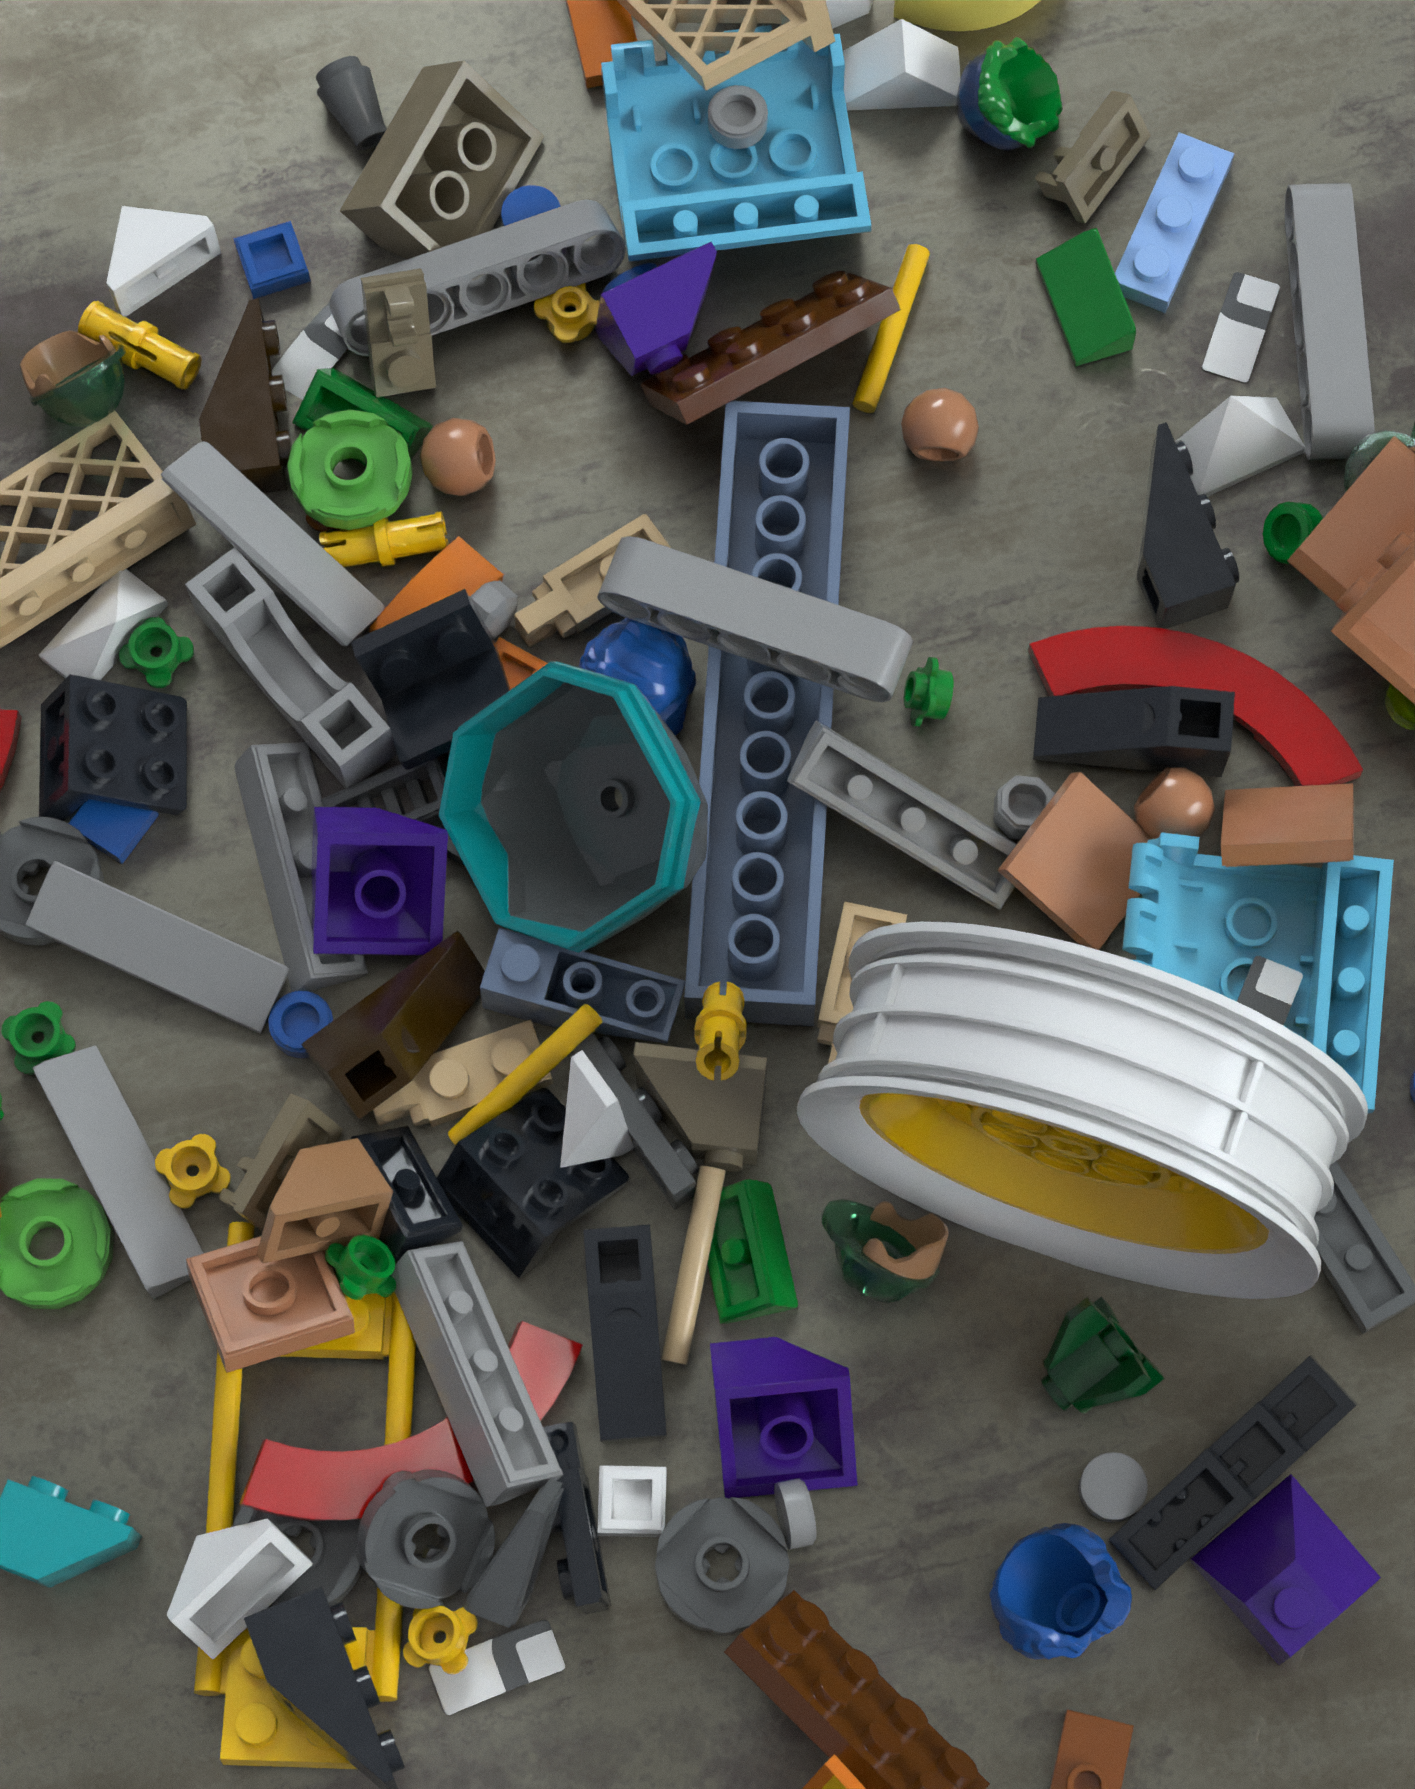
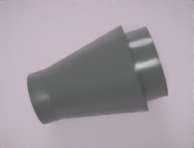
M356 56L343 57L329 63L316 75V81L319 85L317 96L352 138L357 150H367L377 146L387 128L382 118L370 68L361 65Z

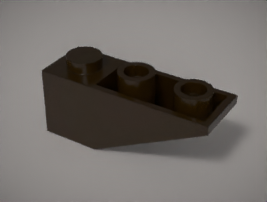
M252 299L247 304L203 408L199 424L202 442L205 441L211 444L261 492L270 493L287 490L284 468L288 464L292 439L290 430L279 431L277 412L288 411L283 375L272 376L270 357L281 356L276 321H265L259 299Z
M457 930L301 1045L332 1091L358 1119H361L415 1078L481 994L480 985L485 970L462 934Z

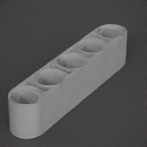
M1350 183L1288 185L1285 194L1284 216L1303 437L1306 447L1305 454L1308 460L1370 458L1374 448L1375 429L1352 187Z
M588 199L580 200L349 279L341 283L333 291L330 299V311L348 349L357 355L369 356L365 318L356 320L364 315L361 278L421 268L426 282L432 336L554 294L560 288L577 286L606 276L615 271L622 263L625 256V243L606 209L601 204ZM597 235L594 239L585 242L588 238ZM541 254L538 258L529 261L532 257ZM484 274L481 278L471 281L474 277Z
M626 536L621 538L597 596L603 606L626 618L873 702H888L891 700L913 643L912 637L905 630L887 621L638 537Z

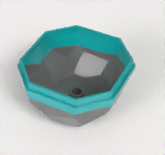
M551 661L453 732L439 817L497 925L580 953L606 941L647 917L686 888L705 861L707 854V801L687 753L636 684L577 666ZM616 788L622 794L621 807H618L615 800Z

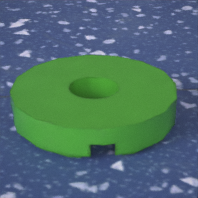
M345 410L326 414L314 421V427L309 429L303 437L301 433L293 443L287 464L293 496L308 516L327 527L354 530L373 526V523L395 513L408 495L413 472L407 443L399 432L397 433L395 429L387 425L386 420L374 413ZM344 459H359L367 465L364 473L352 480L340 479L333 473L337 464Z
M37 1178L13 1187L1 1198L0 1289L9 1299L31 1309H60L83 1300L102 1282L113 1259L114 1233L105 1209L87 1190L65 1179ZM46 1227H55L62 1230L65 1241L61 1252L57 1256L48 1260H40L32 1256L30 1250L31 1241L39 1230Z

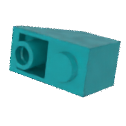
M31 1476L28 1486L8 1479L0 1497V1569L48 1588L136 1550L142 1535L134 1528L126 1525L130 1517L129 1513L94 1499L89 1510L68 1503L65 1499L69 1490L36 1476Z

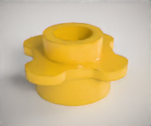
M586 283L577 286L560 288L554 294L536 299L534 311L538 318L547 320L550 332L558 341L571 343L584 339L592 332L597 322L600 301L594 300L586 291ZM573 306L576 308V311L565 312V308Z
M197 1134L191 1140L182 1141L171 1149H163L155 1159L157 1172L165 1175L171 1187L169 1198L176 1207L189 1208L195 1203L196 1198L209 1192L220 1194L223 1188L227 1189L230 1185V1173L226 1168L219 1165L215 1156L217 1145L211 1136ZM190 1166H197L199 1168V1173L196 1176H189L187 1174V1169Z
M440 1605L428 1609L415 1608L413 1619L408 1629L409 1642L405 1644L403 1649L405 1660L416 1668L422 1667L425 1664L441 1666L443 1671L450 1675L460 1673L468 1664V1656L465 1653L469 1635L477 1629L478 1622L476 1616L467 1612L464 1607L456 1611H451L447 1607ZM438 1632H445L446 1639L442 1643L435 1642V1636Z

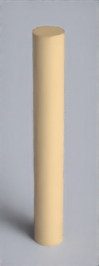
M700 1166L661 1358L663 1361L687 1365L726 1173L725 1170Z

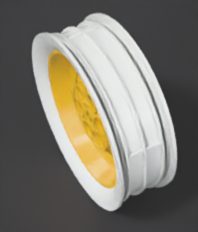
M909 922L874 929L856 941L849 956L848 965L852 978L849 995L853 1010L841 1018L835 1027L833 1043L837 1052L836 1059L823 1067L817 1082L805 1088L797 1104V1116L805 1131L819 1146L838 1161L889 1192L954 1223L986 1236L1106 1275L1172 1290L1247 1299L1289 1297L1305 1292L1317 1282L1321 1271V1258L1316 1249L1319 1240V1230L1314 1220L1315 1213L1324 1208L1332 1198L1334 1181L1329 1170L1330 1165L1340 1159L1346 1151L1348 1143L1359 1136L1365 1126L1368 1114L1366 1098L1358 1084L1339 1064L1323 1051L1278 1022L1215 991L1118 955L1055 938L977 924Z

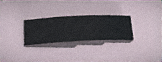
M1310 1355L1209 1448H1206L1109 1540L1148 1584L1156 1590L1358 1404L1319 1362Z

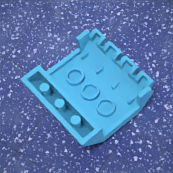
M772 26L756 27L754 32L772 31ZM739 29L727 30L723 32H738ZM840 33L834 34V43L817 52H814L801 40L707 91L666 50V60L655 61L653 40L610 45L612 61L601 63V73L622 232L629 261L684 255L709 242L713 243L717 251L871 231L863 171L857 172L845 101V62ZM706 51L702 61L708 65L729 54L730 51L715 54V51ZM734 85L747 86L756 90L764 98L768 109V124L764 136L753 146L743 149H732L719 144L712 137L708 128V106L711 99L720 90Z
M1161 832L1159 838L1148 840L1147 843L1133 844L1128 888L1142 894V898H1130L1127 900L1122 950L1135 955L1136 960L1133 961L1181 977L1236 1002L1255 956L1264 957L1301 972L1303 978L1284 1027L1309 1041L1339 1064L1358 1084L1365 1095L1368 1113H1373L1376 1098L1394 860L1354 855V860L1324 862L1321 868L1290 864L1226 867L1222 866L1221 856L1197 854L1200 837Z

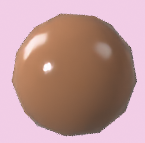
M945 387L927 390L914 397L905 408L901 422L906 446L916 457L929 461H955L965 457L975 445L979 431L975 408L963 394Z
M451 418L436 424L424 438L420 453L424 474L433 487L445 494L466 496L482 490L493 477L496 462L493 441L486 428L474 420Z
M1166 768L1139 795L1134 804L1136 823L1145 830L1151 839L1159 838L1161 832L1200 837L1209 828L1215 807L1212 791L1200 775L1187 768Z

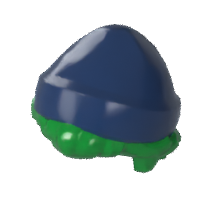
M1015 37L1008 45H1004L1000 40H995L992 45L986 48V51L971 59L962 73L957 91L956 109L960 123L975 137L993 147L1012 150L1026 145L1028 148H1031L1038 137L1059 129L1058 115L1061 114L1063 108L1057 75L1053 72L1049 63L1045 62L1041 54L1028 47L1021 38Z

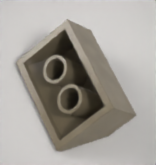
M464 60L425 66L418 74L341 207L340 212L378 246L405 259H410L491 231L501 214L504 200L516 188L542 142L544 135Z

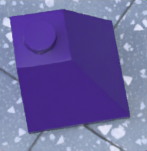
M712 242L702 245L601 294L595 331L602 343L631 376L648 369L651 375L658 374L682 360L681 352L687 349L713 270L717 251Z
M314 807L312 841L313 954L424 955L443 941L447 830L380 808Z
M778 1337L710 1343L725 1498L774 1494L775 1483L797 1478L805 1482L808 1491L858 1486L849 1368Z
M1292 1474L1280 1482L1189 1560L1279 1666L1291 1658L1381 1578Z

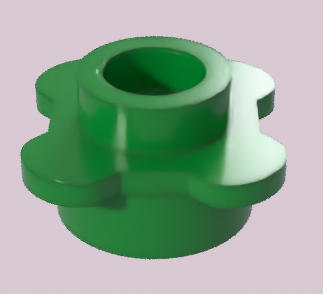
M151 617L133 631L129 643L121 647L119 659L125 668H135L145 675L149 686L164 688L171 683L172 673L180 663L189 661L193 657L194 646L188 637H178L162 618ZM155 648H160L162 654L159 657L151 656V651Z
M928 657L923 668L918 667L916 671H911L905 683L903 702L905 708L912 709L910 722L914 727H920L924 718L943 720L951 705L954 688L953 675L951 671L939 669V662L935 657Z
M45 1001L40 1003L38 1007L27 1008L16 1016H10L4 1021L1 1033L4 1039L10 1041L16 1052L14 1065L21 1073L27 1075L35 1074L32 1067L44 1061L75 1052L76 1042L71 1035L66 1034L61 1024L63 1011L58 1004ZM36 1033L44 1034V1040L41 1043L33 1042V1036Z
M358 1235L352 1238L346 1247L339 1243H333L326 1250V1261L335 1267V1276L340 1289L349 1298L361 1300L366 1294L376 1293L382 1297H389L396 1290V1281L391 1276L395 1270V1259L389 1248L380 1240L368 1235Z

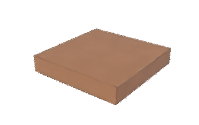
M1075 772L1068 776L997 871L1079 945L1100 950L1126 915L1127 900L1140 896V893L1128 888L1132 847L1136 843H1147L1151 838L1144 829L1081 772Z
M1353 783L1225 790L1221 834L1222 866L1237 867L1354 860Z
M260 1236L186 1259L188 1275L226 1373L355 1333L353 1316L340 1289L333 1268L326 1261L325 1250L262 1263L257 1256L261 1240Z

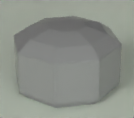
M500 580L483 584L470 596L493 639L509 626L514 618V614L517 613L518 596Z
M1016 775L997 791L994 798L993 822L1010 839L1021 840L1055 793L1038 777Z

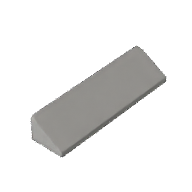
M203 441L196 444L161 473L162 480L342 646H349L352 641L362 637L385 609L380 600L208 442Z
M817 720L814 722L787 781L1000 910L1015 886L997 870L1017 843Z
M306 742L251 745L235 762V773L284 964L289 968L288 980L291 991L310 992L364 977L368 974L363 954H313L314 807H323L309 746Z
M53 861L25 924V927L259 1034L269 1017L289 972V968L281 963L57 861Z
M97 1046L59 1056L32 1067L149 1295L154 1300L189 1281L190 1277L188 1275L186 1259L203 1254L204 1252L181 1208L176 1207L170 1201L169 1192L171 1188L164 1175L157 1172L155 1158Z
M463 1241L406 1251L396 1263L395 1270L391 1274L396 1281L395 1293L486 1507L501 1504L544 1486L549 1479L555 1481L560 1479L563 1475Z

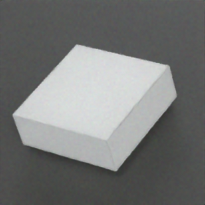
M599 1466L598 1536H661L666 1520V1467Z

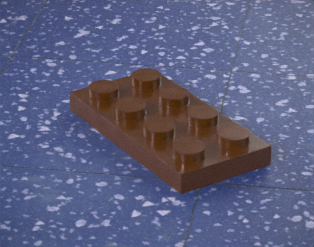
M843 270L836 271L815 281L812 284L814 291L796 301L788 298L767 306L760 312L761 320L741 330L739 326H735L716 333L708 339V348L690 358L685 354L682 355V360L676 365L656 374V376L641 383V386L651 406L685 424H689L900 311V306L891 287L850 272L846 274Z
M795 1590L741 1632L724 1651L829 1758L835 1754L866 1789H986L990 1785L978 1772L977 1766L971 1757L963 1750L951 1746L928 1723L923 1710L915 1702L902 1697L879 1674L872 1659L862 1651L852 1648L830 1626L825 1613L814 1603L804 1600Z

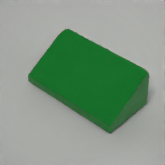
M1097 228L1084 231L1036 258V266L1075 367L1133 349L1136 336L1135 323Z
M334 368L317 369L292 421L296 426L308 431L314 427V421L326 414L345 410L374 413L386 420L388 426L401 434L407 443L410 461L418 452L424 438L433 427L429 422L384 396L376 397L372 389ZM355 459L356 461L360 462L361 464L367 466L363 461H361V460H359V459Z
M745 1179L722 1188L707 1263L720 1324L785 1312L798 1307L772 1186L768 1182Z

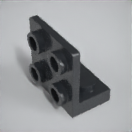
M466 589L351 642L357 661L381 698L399 761L406 770L434 760L449 752L453 732L511 690L495 641Z
M70 674L41 703L39 817H50L65 821L88 799L172 815L181 814L187 807V702L185 698Z
M547 1088L537 1090L512 1108L458 1141L437 1176L453 1208L518 1279L538 1265L561 1230L621 1190L629 1180L628 1173L613 1157L560 1168L566 1107Z

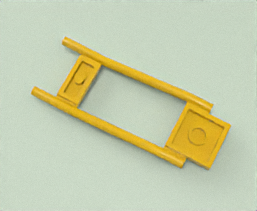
M247 1222L230 1223L227 1246L253 1239L255 1226ZM394 1291L389 1297H382L377 1293L366 1294L361 1300L351 1299L343 1293L354 1319L355 1333L280 1357L383 1360L384 1357H389L384 1445L407 1439L412 1435L416 1341ZM218 1350L206 1533L232 1527L234 1515L242 1368L226 1373ZM377 1587L375 1630H368L366 1627H352L357 1641L344 1647L353 1670L364 1665L367 1666L380 1702H392L397 1700L403 1605L390 1600ZM248 1628L238 1635L214 1659L198 1647L194 1693L202 1696L225 1694L220 1760L223 1765L357 1769L274 1697L265 1678Z

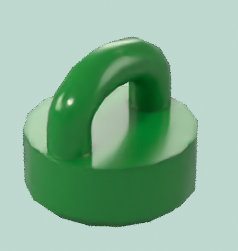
M1290 501L1280 503L1274 507L1265 519L1262 533L1264 546L1269 555L1278 562L1290 564L1287 560L1323 519L1319 510L1311 504Z

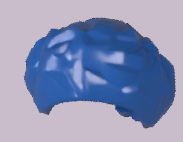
M625 618L621 622L610 624L597 637L587 643L584 655L580 658V668L636 684L675 736L683 729L688 698L696 686V673L692 669V660L682 636Z
M1068 1523L1044 1527L1026 1537L1018 1539L995 1571L996 1577L989 1593L992 1610L999 1623V1631L1002 1638L1012 1645L1014 1650L1030 1659L1046 1658L1049 1660L1060 1656L1067 1658L1079 1657L1091 1642L1098 1640L1105 1634L1123 1625L1131 1611L1132 1602L1131 1587L1121 1578L1116 1562L1106 1550L1105 1542L1087 1528Z

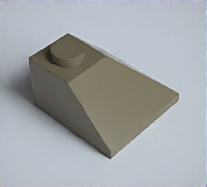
M635 1042L633 1056L637 1089L642 1086L648 1092L660 1110L663 1122L675 1137L685 1145L692 1157L704 1159V1166L719 1168L726 1172L742 1171L743 1164L757 1166L766 1096L767 1058L739 1054V1067L732 1077L721 1081L722 1066H716L714 1080H709L702 1076L697 1069L696 1055L698 1049Z

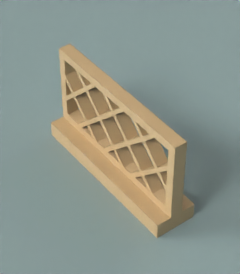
M617 0L705 91L801 40L814 52L835 42L826 0H751L750 5H726L728 0H711L710 4H687L688 0H672L670 4H647L649 0ZM678 23H701L698 32H674ZM718 23H742L738 32H714ZM758 23L783 24L770 32H754ZM706 51H730L729 54L708 65L702 61Z
M115 410L0 481V506H18L12 526L0 525V541L6 542L0 559V649L105 583L119 571L127 569L196 525L186 501L162 480L161 473L163 471ZM116 435L121 441L116 461L90 459L93 448L112 436ZM133 457L136 462H130L131 458ZM53 473H70L64 493L38 492L42 480ZM85 474L111 476L105 496L79 494ZM125 477L144 478L152 481V483L128 498L119 497ZM33 507L58 509L52 529L27 527ZM73 510L99 512L97 518L78 530H67ZM21 543L47 545L43 552L24 564H15Z

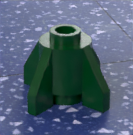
M1102 1296L1094 1303L1086 1297L1066 1313L1047 1357L1042 1360L1048 1374L1041 1379V1382L1051 1398L1064 1411L1074 1406L1078 1411L1086 1414L1095 1406L1145 1395L1165 1379L1162 1372L1140 1352L1130 1336L1118 1324V1319Z

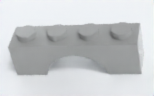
M232 548L185 584L196 614L344 788L363 781L397 755L391 728L351 682L347 683L339 678L315 653L292 623L273 590L237 548Z

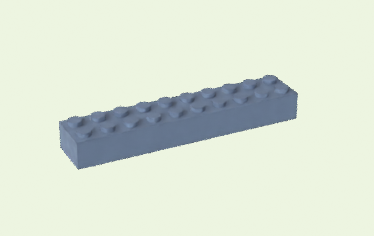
M730 401L725 404L714 563L837 605L839 604L850 407ZM711 646L708 649L699 779L700 787L708 804L707 854L705 861L692 880L684 996L685 1019H696L703 1010V994L708 986L715 982H720V995H726L727 982H731L738 986L744 994L745 1004L742 1015L746 1022L814 1026L827 805L787 780L814 722L817 720L831 729L834 689Z

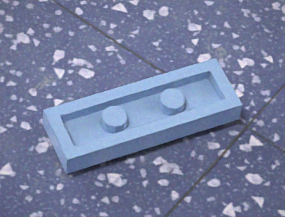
M1180 132L1178 133L1115 272L1125 298L1163 313L1166 312L1230 170L1234 153Z

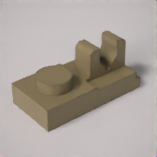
M1112 90L1079 133L1080 137L1071 148L1059 147L1055 150L1053 155L1058 166L1053 173L1048 174L1039 171L1035 177L1044 196L1067 203L1075 220L1078 222L1086 223L1151 136L1131 94Z
M422 269L361 278L371 381L376 397L436 388L427 289Z
M290 1093L260 1144L259 1152L255 1159L243 1157L236 1165L246 1173L237 1190L232 1192L229 1189L223 1188L219 1194V1199L263 1232L269 1207L299 1150L320 1144L335 1143L343 1129L309 1100Z

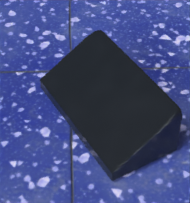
M408 1126L351 1136V1139H359L393 1190L378 1240L389 1248L395 1259V1264L406 1251L435 1246L461 1231L463 1225Z

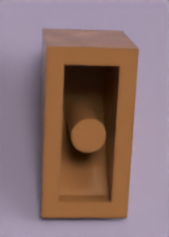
M358 1138L330 1144H320L299 1150L269 1207L257 1251V1256L262 1263L327 1250L333 1243L346 1246L352 1238L358 1235H368L376 1239L380 1237L393 1190Z

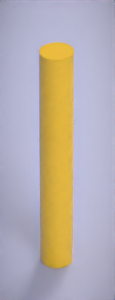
M909 244L904 254L892 289L901 310L881 320L852 403L856 409L862 412L874 413L876 411L930 256V251L921 245Z
M588 1004L580 1007L448 1131L450 1140L456 1145L458 1141L512 1108L602 1024L599 1014Z

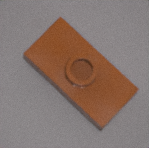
M1067 1709L1064 1714L1049 1789H1121L1134 1725Z

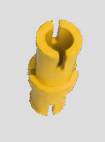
M98 300L97 302L93 301L83 312L78 325V333L99 343V336H106L114 346L112 351L121 355L123 364L133 369H138L142 366L172 382L182 390L187 389L195 380L201 367V355L195 352L192 353L158 335V328L144 320L136 323L106 307L104 303Z
M442 511L431 515L391 522L387 518H383L373 523V526L354 530L324 531L319 534L320 544L324 545L323 549L343 567L380 561L382 567L395 565V558L441 551L449 545L448 539L445 538L447 529Z
M715 982L708 986L703 994V1010L697 1016L695 1022L694 1037L699 1046L696 1055V1066L701 1075L709 1080H714L716 1066H722L721 1081L727 1080L736 1073L740 1062L739 1050L746 1040L747 1024L746 1019L742 1015L745 1004L744 994L738 986L731 982H727L726 995H720V982Z

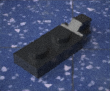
M573 1422L543 1427L563 1473L560 1479L556 1480L562 1483L561 1488L564 1490L552 1527L553 1534L563 1532L567 1558L557 1560V1570L563 1597L565 1600L575 1599L576 1607L586 1615L609 1610L608 1606L612 1605L589 1479L584 1471L577 1427Z

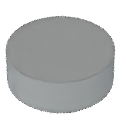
M734 85L720 90L713 96L708 106V128L712 137L719 144L732 149H743L753 146L764 136L768 124V109L764 98L756 90L747 86Z
M1109 1452L1095 1457L1085 1467L1079 1480V1496L1083 1506L1092 1516L1104 1522L1115 1523L1129 1519L1140 1509L1147 1496V1478L1142 1467L1133 1458L1122 1453Z
M797 1478L775 1483L776 1510L787 1548L791 1550L813 1545L817 1537L816 1522L811 1498L805 1482Z

